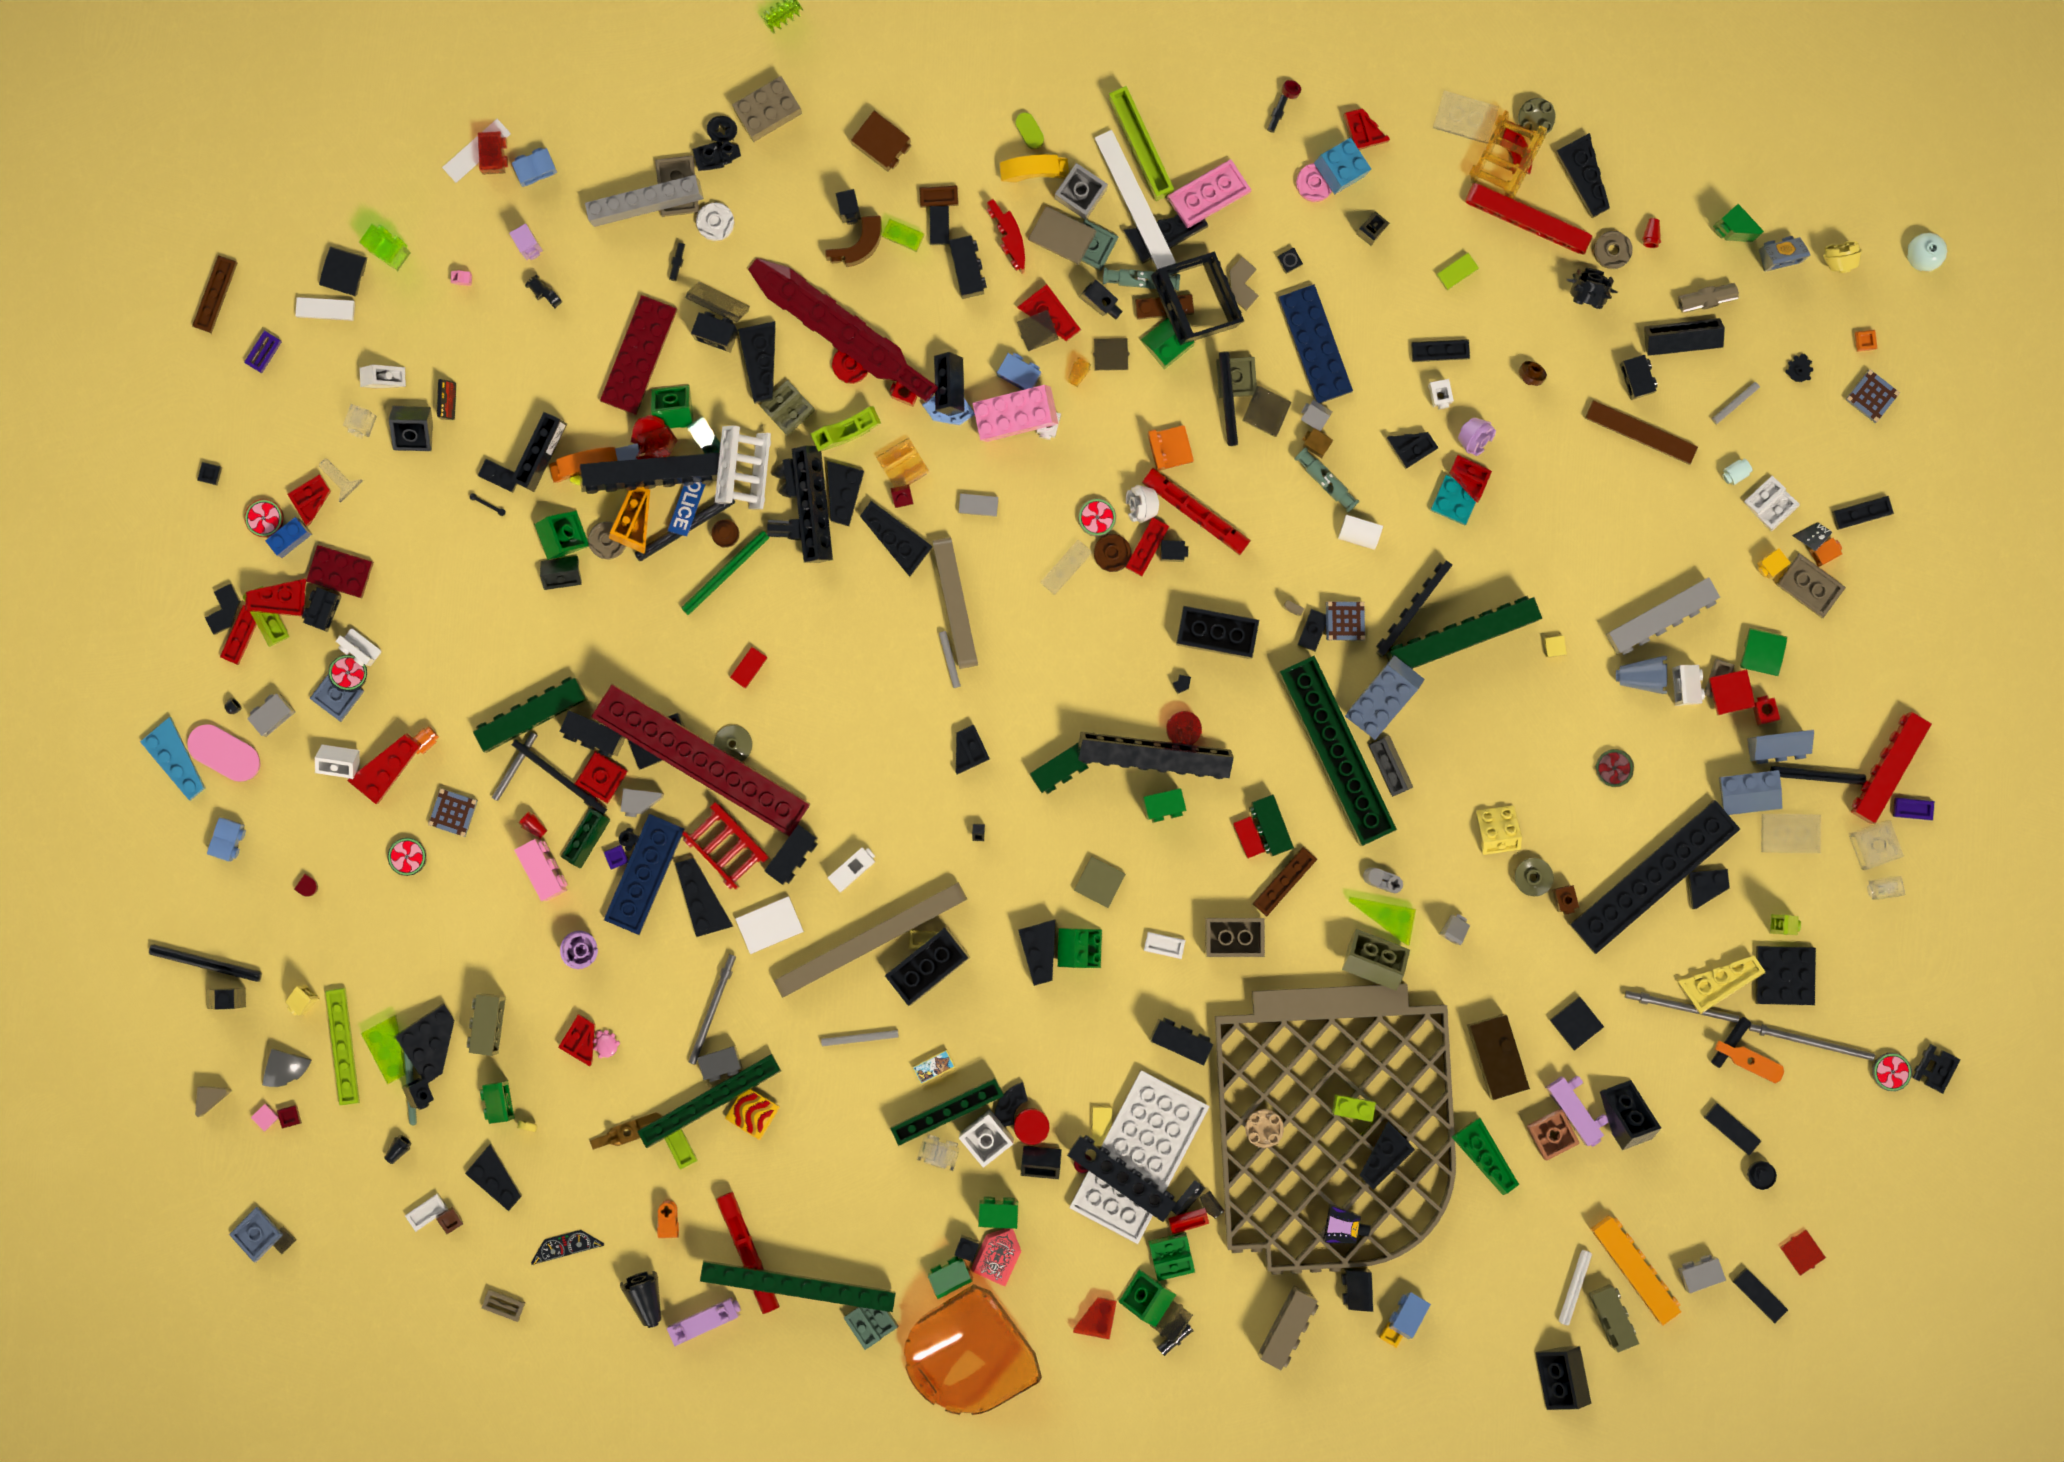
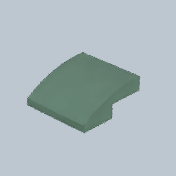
M857 1307L843 1317L864 1350L899 1327L891 1313L887 1311Z

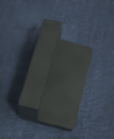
M578 556L541 561L540 577L543 589L548 590L582 585Z

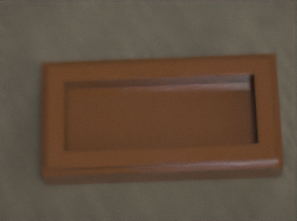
M957 186L919 188L921 208L930 206H959Z

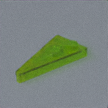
M1349 897L1348 902L1402 943L1410 945L1416 909Z

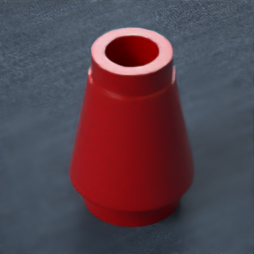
M1651 218L1648 221L1642 238L1643 245L1647 248H1657L1661 243L1659 219Z
M529 811L518 822L521 828L539 839L548 831L534 813L531 814Z

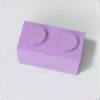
M526 223L509 233L526 260H533L540 256V252L543 250Z

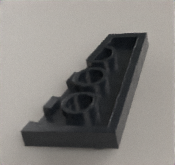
M1588 133L1560 148L1555 153L1591 218H1594L1609 210L1610 206L1600 176L1601 172L1597 165L1591 135Z
M1179 215L1168 219L1164 218L1157 222L1169 249L1208 227V223L1203 219L1187 229ZM1138 228L1123 230L1141 263L1143 264L1151 260L1152 257Z
M776 322L740 328L738 331L754 404L773 400Z
M872 501L860 515L902 569L911 577L933 546Z
M692 858L675 863L696 937L734 927L696 859Z

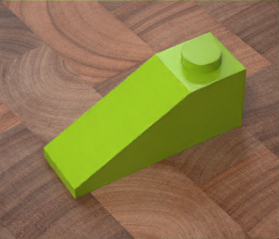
M1771 914L1770 934L1798 935V932L1801 930V921L1798 920L1799 916Z

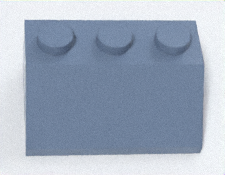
M1814 730L1747 738L1750 761L1763 764L1768 763V759L1775 758L1776 762L1787 761V757L1794 756L1795 760L1804 759L1806 754H1812Z
M1779 770L1719 777L1722 806L1728 815L1782 809V788Z

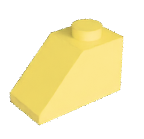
M301 985L292 991L285 1003L289 1005L287 1008L292 1014L300 1016L304 1015L319 997L307 985Z

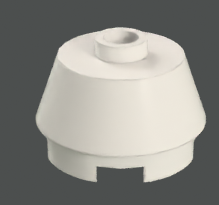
M1136 485L1127 491L1126 504L1130 506L1131 513L1128 516L1132 522L1138 521L1143 523L1158 514L1159 499L1154 489Z

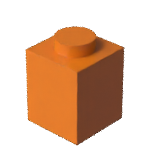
M1834 537L1825 541L1816 551L1813 549L1809 550L1818 567L1843 554L1841 552V544Z

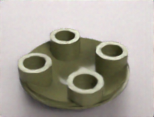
M1533 98L1526 101L1518 114V122L1521 129L1530 136H1542L1549 133L1553 128L1556 118L1553 105L1542 98Z

